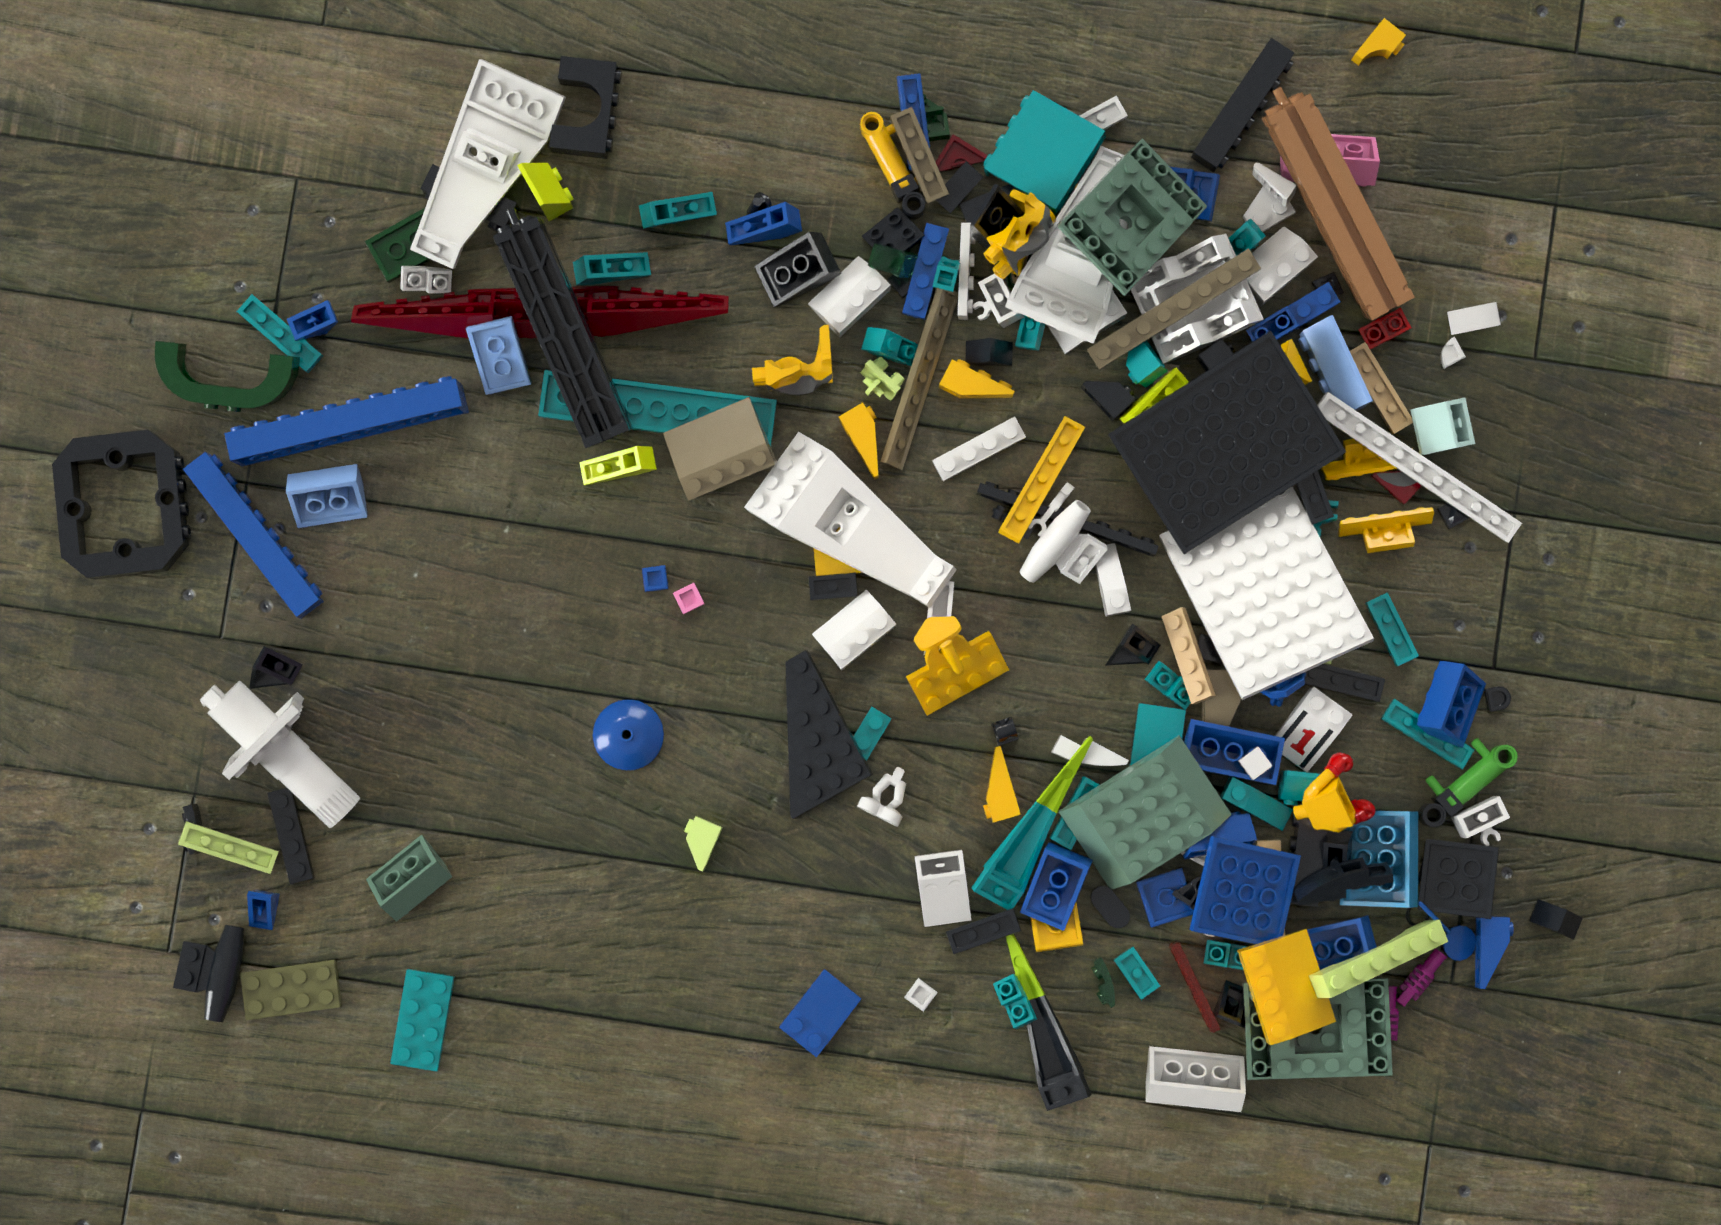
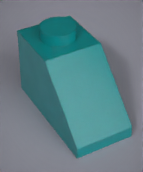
M1148 341L1128 352L1126 366L1130 370L1128 376L1136 385L1139 383L1147 388L1168 371Z

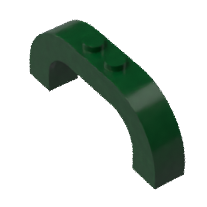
M155 341V364L158 374L166 387L184 400L204 403V408L218 409L219 405L227 406V411L241 412V408H262L272 405L281 400L291 390L298 375L300 357L270 354L268 374L265 380L255 388L246 389L204 384L192 378L186 368V344Z

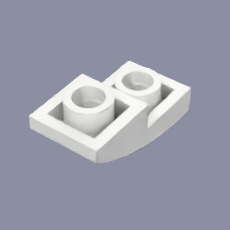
M401 266L400 288L402 291L451 292V269Z
M1497 302L1447 312L1451 335L1501 325Z

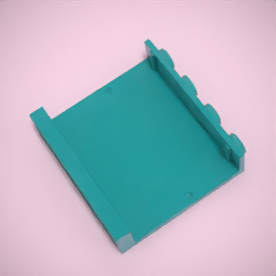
M1033 90L1030 96L1026 95L1022 100L1020 112L1018 115L1014 114L1008 123V131L1005 135H1000L995 145L997 147L993 154H989L986 157L983 166H985L986 176L989 177L991 173L1026 194L1033 193L1038 200L1047 205L1053 214L1057 216L1105 140V130Z

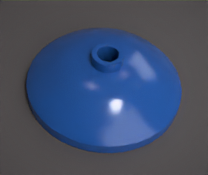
M620 700L610 704L600 713L593 728V742L597 753L607 764L621 770H636L651 763L659 754L664 740L663 725L657 713L645 703L636 700ZM625 730H629L631 732V737L629 739L623 738V732Z

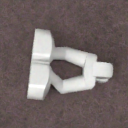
M896 767L892 776L884 774L873 788V798L861 797L857 807L898 827L903 817L895 809L903 802L906 783L901 781L904 770ZM889 785L895 787L894 799L887 806H883L880 803L881 793Z

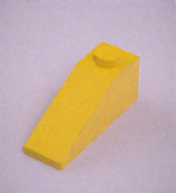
M861 403L840 415L839 421L875 480L878 478L874 422L876 415L870 406L865 407L864 403Z
M1001 746L995 747L986 795L987 804L983 805L986 818H991L993 823L1021 815Z

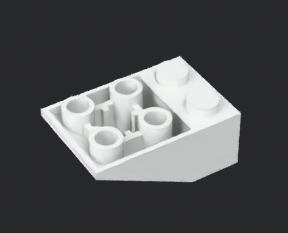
M962 850L914 856L924 927L970 921L971 913Z

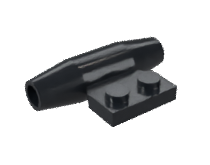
M225 925L215 951L209 945L183 941L173 988L197 993L206 990L204 1019L223 1023L235 995L243 959L244 928Z

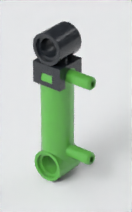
M1479 738L1474 739L1471 745L1481 755V760L1447 788H1443L1432 775L1426 779V783L1436 795L1431 798L1434 803L1424 804L1419 809L1418 819L1420 823L1427 827L1442 825L1446 817H1452L1464 807L1463 805L1496 777L1507 768L1514 766L1518 758L1516 750L1510 745H1497L1489 752ZM1501 750H1504L1508 755L1505 763H1501L1498 759V754ZM1430 809H1434L1437 813V818L1433 822L1427 818V812Z

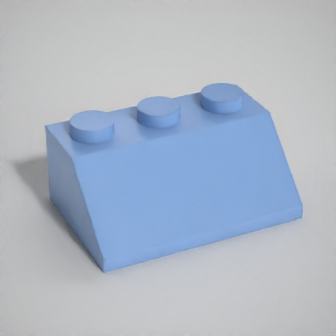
M358 464L288 474L286 494L298 528L367 518L364 486Z

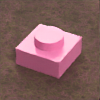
M695 583L673 593L683 614L704 605V601Z

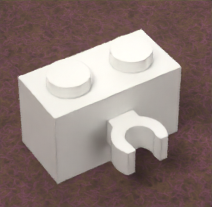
M993 274L978 282L987 300L986 302L978 301L972 305L974 310L980 307L984 308V313L978 316L980 321L987 319L990 312H993L998 323L1005 328L1024 317L1023 314L1015 313L1005 307L1011 294L1005 279H1001Z
M1492 796L1451 817L1461 838H1469L1481 832L1480 840L1484 846H1489L1487 841L1489 834H1492L1496 841L1501 840L1500 834L1493 830L1492 826L1510 818L1500 796Z

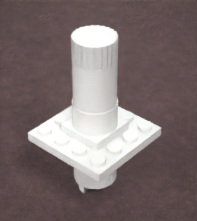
M238 681L226 694L214 684L202 696L200 701L204 707L207 706L210 709L207 714L241 745L229 758L222 774L228 780L233 776L238 778L247 769L250 761L255 766L260 763L329 828L336 825L355 806L360 797L291 730L292 724L300 717L304 698L297 692L276 713H273L241 681Z

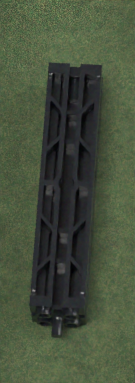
M515 208L506 211L511 225L509 224L497 229L498 234L493 237L499 247L500 254L574 424L582 438L585 449L632 430L633 426L628 419L626 410L552 239L547 232L543 219L533 217L532 215L519 219Z

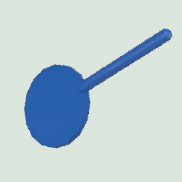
M1418 902V905L1433 920L1439 919L1423 902ZM1440 920L1448 942L1443 944V950L1446 955L1458 961L1467 959L1472 955L1476 946V938L1473 931L1462 925L1449 929Z

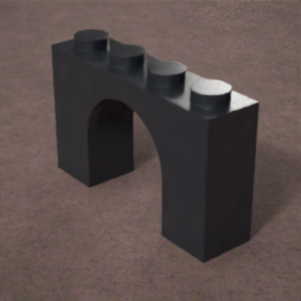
M561 56L558 74L560 84L593 90L601 98V110L598 117L592 123L583 127L552 124L549 145L552 153L607 159L608 152H612L613 138H610L611 129L615 130L616 116L613 115L614 107H618L619 93H616V86L621 84L622 70H619L616 62Z

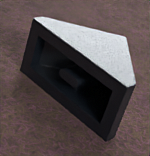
M994 338L966 341L965 362L970 365L1012 366L1013 342Z
M1537 899L1529 921L1574 940L1583 918L1567 909Z

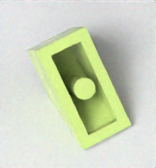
M695 816L694 820L689 819L684 832L688 833L686 840L697 868L703 872L723 827Z

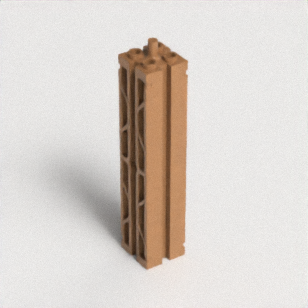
M1282 87L1273 90L1279 105L1277 104L1265 111L1266 116L1261 119L1265 126L1268 127V132L1354 299L1360 306L1364 318L1374 320L1389 312L1390 309L1415 298L1411 289L1408 288V283L1319 109L1314 105L1311 94L1303 95L1301 92L1287 98Z

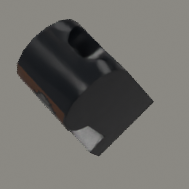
M1012 717L991 724L998 746L1018 740V734Z

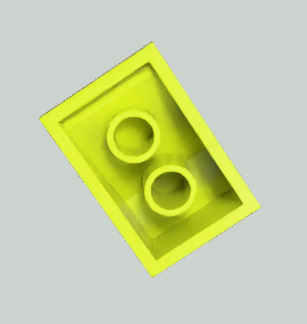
M520 163L517 165L548 221L573 209L570 201L574 199L567 187L564 189L561 187L559 181L563 179L556 167L551 169L548 163Z

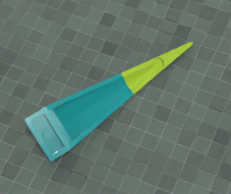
M1091 736L1084 741L984 864V870L971 887L974 892L1007 910L1015 907L1025 892L1059 807L1093 741Z

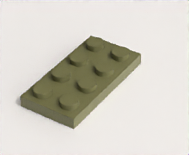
M336 959L240 973L246 1020L342 1007Z

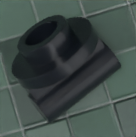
M762 192L756 193L747 209V214L749 215L771 207L770 198Z

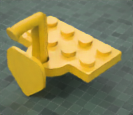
M954 616L929 617L924 621L914 637V642L919 650L926 651V666L909 674L906 678L927 716L1009 671L989 631L968 642L962 635H959L961 625Z

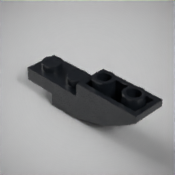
M1362 857L1337 863L1311 875L1293 889V893L1299 905L1336 901L1346 898L1347 889L1356 890L1366 886H1382L1385 883H1392L1393 873L1387 862L1366 865Z

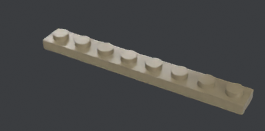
M1248 248L1087 349V352L1100 370L1261 270V267Z
M939 288L936 289L880 461L895 469L903 470L958 300V292L954 290L952 292Z

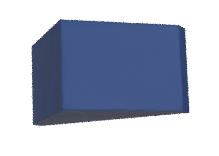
M329 300L287 318L295 341L327 334L338 323Z
M261 890L248 891L247 901L250 927L273 930L279 893Z

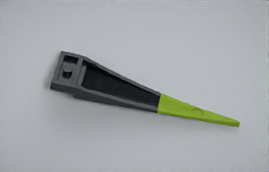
M1015 935L1005 936L1015 975L1023 987L1037 1017V1020L1027 1024L1038 1089L1047 1111L1090 1097L1092 1094L1083 1074L1084 1069Z

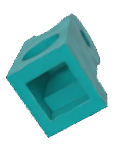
M942 256L937 265L932 287L953 292L961 264L960 260H951Z

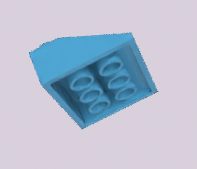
M1376 811L1370 820L1357 825L1353 824L1352 827L1344 829L1353 831L1351 860L1363 857L1366 865L1387 862L1393 873V882L1385 883L1382 886L1361 887L1356 890L1347 889L1346 898L1340 899V905L1418 907V812Z

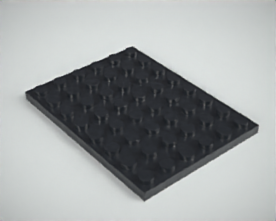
M1268 331L1108 433V436L1183 554H1186L1346 453V450L1272 331Z

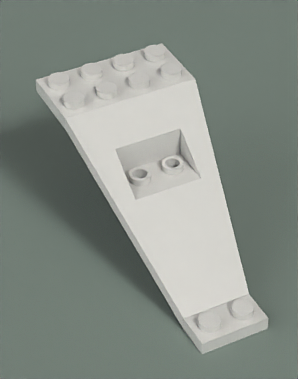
M479 59L410 250L449 268H456L464 245L522 175L517 165L520 163H531L550 140L552 124L556 125L566 97L486 60ZM473 147L477 149L476 156L471 153ZM493 157L498 159V165L493 164Z
M1100 146L1095 159L1058 214L1056 222L1049 228V241L1041 249L1033 253L1020 273L1007 300L1006 308L1011 309L1015 313L1033 318L1037 322L1052 326L1061 332L1076 336L1080 340L1094 343L1108 309L1113 284L1058 228V225L1124 155ZM1120 219V225L1126 229L1127 222Z
M800 432L796 434L744 507L747 511L779 531L913 597L929 608L957 570L953 565L936 556L831 450Z

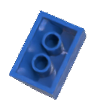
M1440 661L1434 672L1431 687L1426 694L1423 709L1418 716L1417 726L1428 735L1463 748L1486 683L1465 664Z

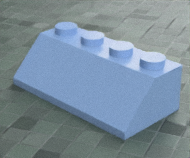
M1333 315L1308 327L1299 334V344L1304 352L1307 351L1310 357L1308 360L1310 368L1314 373L1317 372L1320 378L1318 384L1323 394L1326 392L1331 393L1356 411L1373 401Z

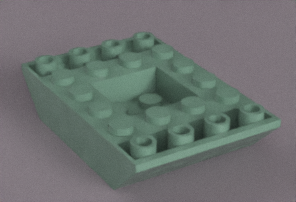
M1142 138L1061 220L1058 228L1125 296L1205 210L1207 205ZM1120 219L1127 222L1128 229H1124L1120 225Z
M1372 978L1329 998L1336 1022L1321 1027L1320 1031L1316 1034L1308 1032L1273 1045L1266 1043L1248 982L1243 983L1247 1080L1393 1075L1388 978Z

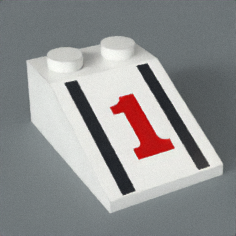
M1310 687L1275 734L1277 737L1285 738L1282 755L1303 771L1308 772L1338 736L1352 714L1317 688Z

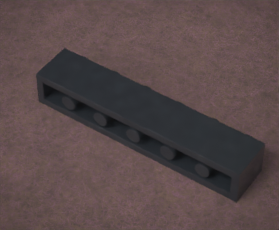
M1273 38L1269 40L1191 156L1192 159L1213 173L1218 167L1221 169L1230 158L1226 155L1230 148L1234 150L1237 148L1242 140V137L1239 135L1243 129L1249 130L1255 121V118L1252 116L1256 110L1261 112L1268 102L1265 98L1269 91L1273 93V90L1277 89L1281 83L1278 79L1281 73L1287 74L1294 64L1291 60L1294 55L1293 51Z

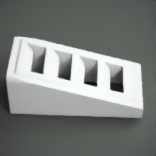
M1256 162L1253 166L1252 175L1284 207H1287L1295 195L1296 184Z

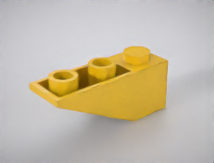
M958 359L957 362L951 360L939 384L940 389L958 398H1012L1015 393L1011 389L1012 386L1007 382L1000 380L998 383L990 379L991 375L983 370L976 372L970 369L971 365L961 359Z

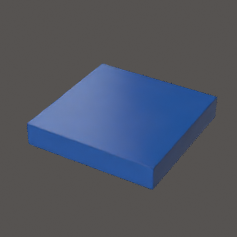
M1182 868L1136 882L1151 928L1193 915L1194 910L1172 896L1173 891L1187 885Z

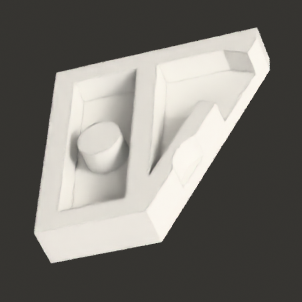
M1263 186L1243 215V219L1245 222L1252 219L1261 231L1264 232L1296 212L1290 202L1287 207H1284Z

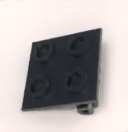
M898 207L862 235L863 239L882 257V261L886 266L894 265V262L900 258V255L904 257V252H910V248L914 247L917 243L920 244L921 239L925 236Z

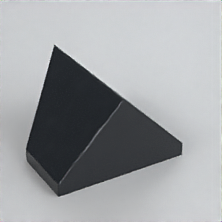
M1131 624L1105 666L1142 663L1149 665L1161 645L1139 627Z
M264 646L252 667L249 689L285 684L292 685L303 664L271 647Z
M1226 980L1212 1014L1217 1018L1245 1028L1243 987Z

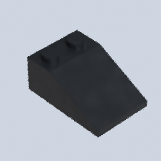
M994 184L970 224L972 237L986 249L990 247L987 240L988 236L1003 231L1013 217L1019 218L1024 215V212L997 184Z
M820 232L804 234L754 266L774 307H778L823 286L841 275L827 242Z

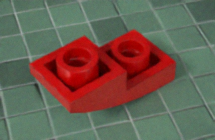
M1399 308L1358 330L1371 350L1412 329L1402 309Z

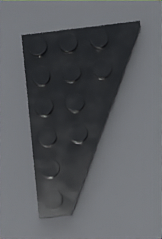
M808 650L786 661L790 815L792 819L798 818L873 775Z

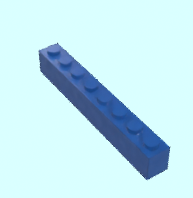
M204 452L183 468V470L294 615L302 619L324 602L320 597L323 594L315 583L311 585L306 579L308 576L306 570L300 564L296 566L292 560L294 558L292 552L286 546L282 547L278 542L280 537L273 528L268 529L263 523L266 521L265 517L258 509L254 511L250 506L252 501L244 491L240 492L236 488L237 481L229 472L226 474L221 467L224 464L215 454L212 456Z

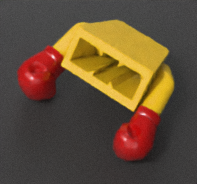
M1337 752L1331 756L1327 766L1324 768L1325 770L1304 791L1302 805L1294 806V815L1297 820L1309 817L1314 829H1324L1339 833L1348 827H1352L1353 824L1357 825L1368 821L1375 815V806L1366 799L1350 801L1339 778L1342 772H1347L1353 767V759L1350 755Z

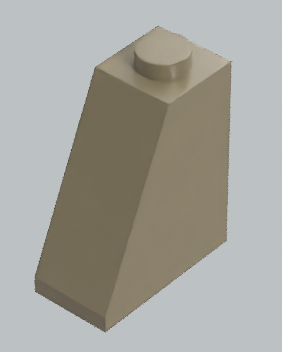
M1207 670L1216 696L1202 701V721L1229 727L1241 697L1227 670Z

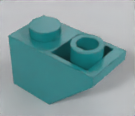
M868 327L861 350L876 357L912 366L918 344L888 329Z

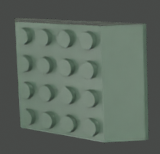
M1180 735L1059 810L1060 815L1088 857L1093 860L1092 863L1110 889L1135 882L1212 834L1232 815Z

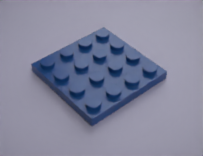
M1210 836L1189 930L1253 944L1283 936L1301 855Z

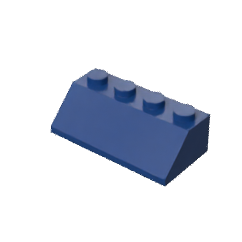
M1194 719L1190 720L1184 743L1203 771L1269 785H1276L1285 738ZM1256 747H1259L1272 764V767L1252 780L1238 760Z

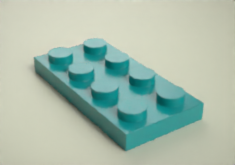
M413 969L406 970L390 1064L439 1071L455 976Z

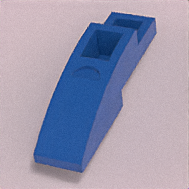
M1328 282L1246 331L1252 341L1268 331H1272L1275 338L1279 340L1341 302Z

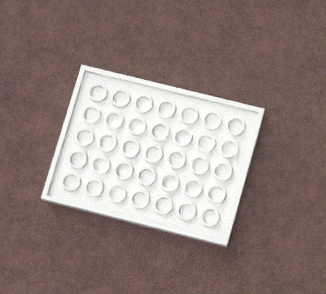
M1293 487L1287 489L1282 495L1274 497L1186 554L1182 553L1169 531L1159 535L1242 700L1374 640Z

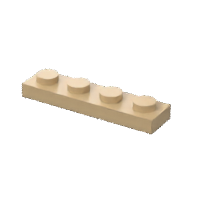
M1366 342L1352 349L1350 353L1373 400L1372 403L1391 434L1394 435L1412 424V417Z
M1181 607L1163 615L1162 619L1191 704H1198L1216 696L1186 608Z

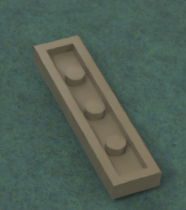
M910 107L891 115L890 119L926 204L948 195V190L913 108Z

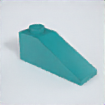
M713 192L652 201L639 205L643 229L717 215Z
M648 252L583 255L573 262L576 285L603 284L651 276Z
M1234 777L1228 778L1220 794L1223 801L1283 831L1293 809Z

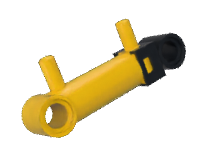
M876 112L866 113L863 115L860 123L861 134L866 139L881 167L897 203L902 202L903 213L909 219H919L925 212L926 202L922 194L919 193L916 178L913 177L912 173H909L890 136L896 132L893 124L885 127L880 114ZM869 122H875L878 128L871 131L866 128V125ZM911 201H916L920 204V208L914 211L910 210L907 205Z

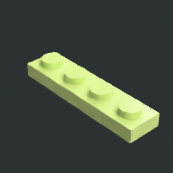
M187 821L178 845L271 874L279 852Z

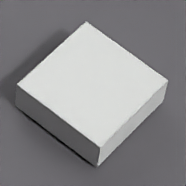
M1256 747L1238 760L1252 780L1272 767V764L1259 747Z
M918 978L904 998L924 1012L937 994V991Z

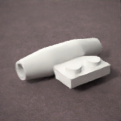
M1075 500L1049 525L1044 534L1032 547L1020 569V574L1026 580L1032 583L1036 582L1056 564L1062 574L1080 584L1107 551V545L1089 534H1079L1091 512L1086 504Z

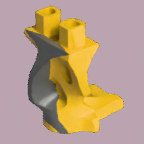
M1015 189L1010 192V198L1024 212V215L1019 218L1013 217L1003 231L987 237L990 247L983 254L990 263L995 265L992 270L1001 279H1005L1010 273L1017 276L1020 275L1025 258L1041 249L1049 241L1048 230L1056 222L1053 212L1031 192L1028 195ZM1030 224L1029 232L1026 235L1027 226Z
M829 325L820 327L819 345L813 363L806 364L795 357H785L776 362L766 360L764 361L765 367L752 368L754 386H767L768 391L775 390L788 395H804L813 393L822 384L833 383Z

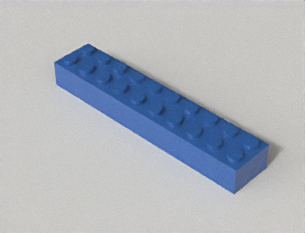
M451 376L439 378L438 383L429 384V382H421L415 384V388L408 390L405 387L393 389L392 393L383 395V393L371 394L369 399L360 401V398L350 399L346 401L345 405L337 406V404L325 405L323 410L314 412V409L303 410L299 416L282 415L277 417V421L269 423L268 420L257 421L253 423L254 426L248 428L236 426L231 428V432L224 433L230 461L242 467L469 413L463 385L456 378L452 379Z

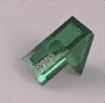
M874 243L868 266L892 273L899 278H911L918 255Z

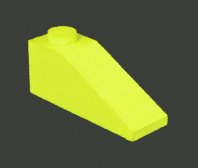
M1177 367L1172 369L1136 400L1120 417V420L1126 423L1189 381Z
M635 446L579 462L584 485L657 470L653 447Z

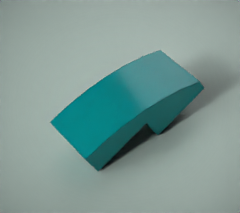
M1158 661L1144 680L1175 704L1186 710L1191 702L1183 678L1178 676L1164 663Z
M1207 940L1204 963L1243 970L1237 950L1248 946Z
M1015 974L993 983L1002 1006H1005L1014 1029L1037 1020L1031 1003Z

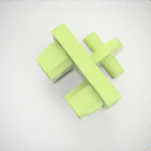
M882 357L874 361L869 360L860 373L865 377L863 382L869 387L865 391L868 396L874 392L879 397L884 395L892 401L901 389L900 386L905 379L897 372L891 377L886 375L884 371L889 365Z

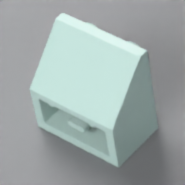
M1466 398L1410 410L1421 455L1475 444Z

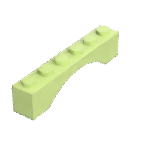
M1440 919L1425 920L1406 929L1390 941L1363 954L1321 969L1309 975L1317 998H1332L1447 943L1448 939Z

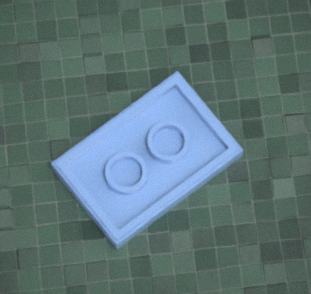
M512 316L466 327L486 395L531 385L532 381Z

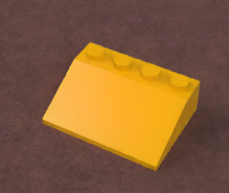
M1307 929L1237 950L1266 1043L1269 1045L1277 1044L1336 1022L1329 998H1317L1309 975L1320 969Z

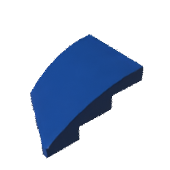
M1170 167L1207 205L1205 210L1196 219L1212 222L1220 175L1198 172L1193 169Z

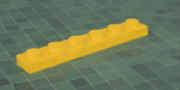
M1064 416L998 533L1018 544L1020 543L1085 429L1083 425Z

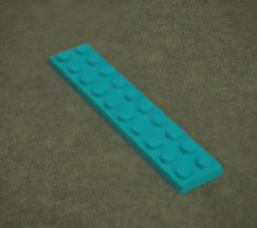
M544 370L538 416L574 422L552 371ZM612 379L628 419L633 426V430L664 433L750 397L771 446L777 400Z

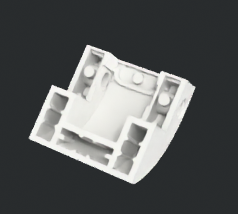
M1227 234L1212 236L1177 256L1158 260L1131 289L1141 314L1143 315L1236 257ZM1245 279L1153 336L1152 339L1164 364L1210 346L1221 338L1225 339L1264 319Z

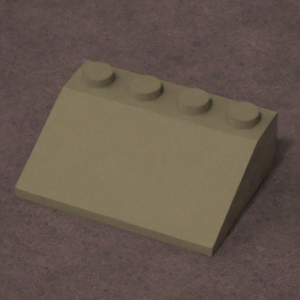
M750 397L663 433L688 501L777 463Z

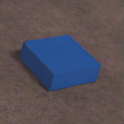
M665 565L642 568L645 592L669 589Z

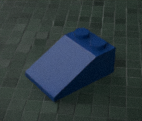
M1049 842L1044 849L1020 913L1064 931L1093 860Z
M1369 915L1307 929L1320 970L1377 947Z
M824 969L783 1020L779 1028L817 1057L861 998Z

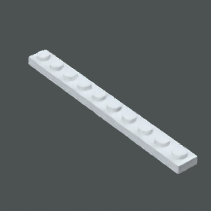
M1326 392L1319 402L1318 407L1330 424L1505 542L1509 543L1522 523L1331 393Z

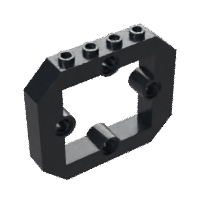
M148 429L73 438L52 464L61 558L86 578L92 580L169 571L189 546V539H191V528L187 525L186 516L189 515V506L184 499L187 485L185 479H182V469L184 468L183 456H180L176 449ZM118 453H122V461L116 464L114 461L115 456ZM155 456L159 489L155 494V501L161 509L164 545L142 548L138 542L122 538L115 542L111 552L87 554L83 522L90 518L92 509L88 502L81 499L78 465L105 462L107 466L115 470L125 471L132 466L133 458ZM172 493L174 501L167 505L165 498L168 494ZM79 504L80 512L74 516L72 510L75 505ZM130 545L132 552L129 556L125 557L123 553L124 548Z

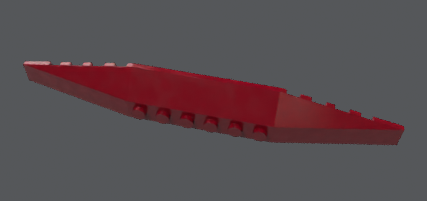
M619 286L572 287L593 336L598 337L618 335L726 314L729 308V296L699 293V297L688 296V292L677 291L676 295L664 294V290L655 289L654 293L642 292V288L631 287L630 291L619 290ZM516 288L467 290L468 294L456 296L454 292L444 293V297L430 299V296L426 295L421 296L422 300L407 302V298L397 299V304L385 305L384 301L354 305L351 316L352 323L468 338L466 331L468 326L512 316L519 338L533 339L537 337Z

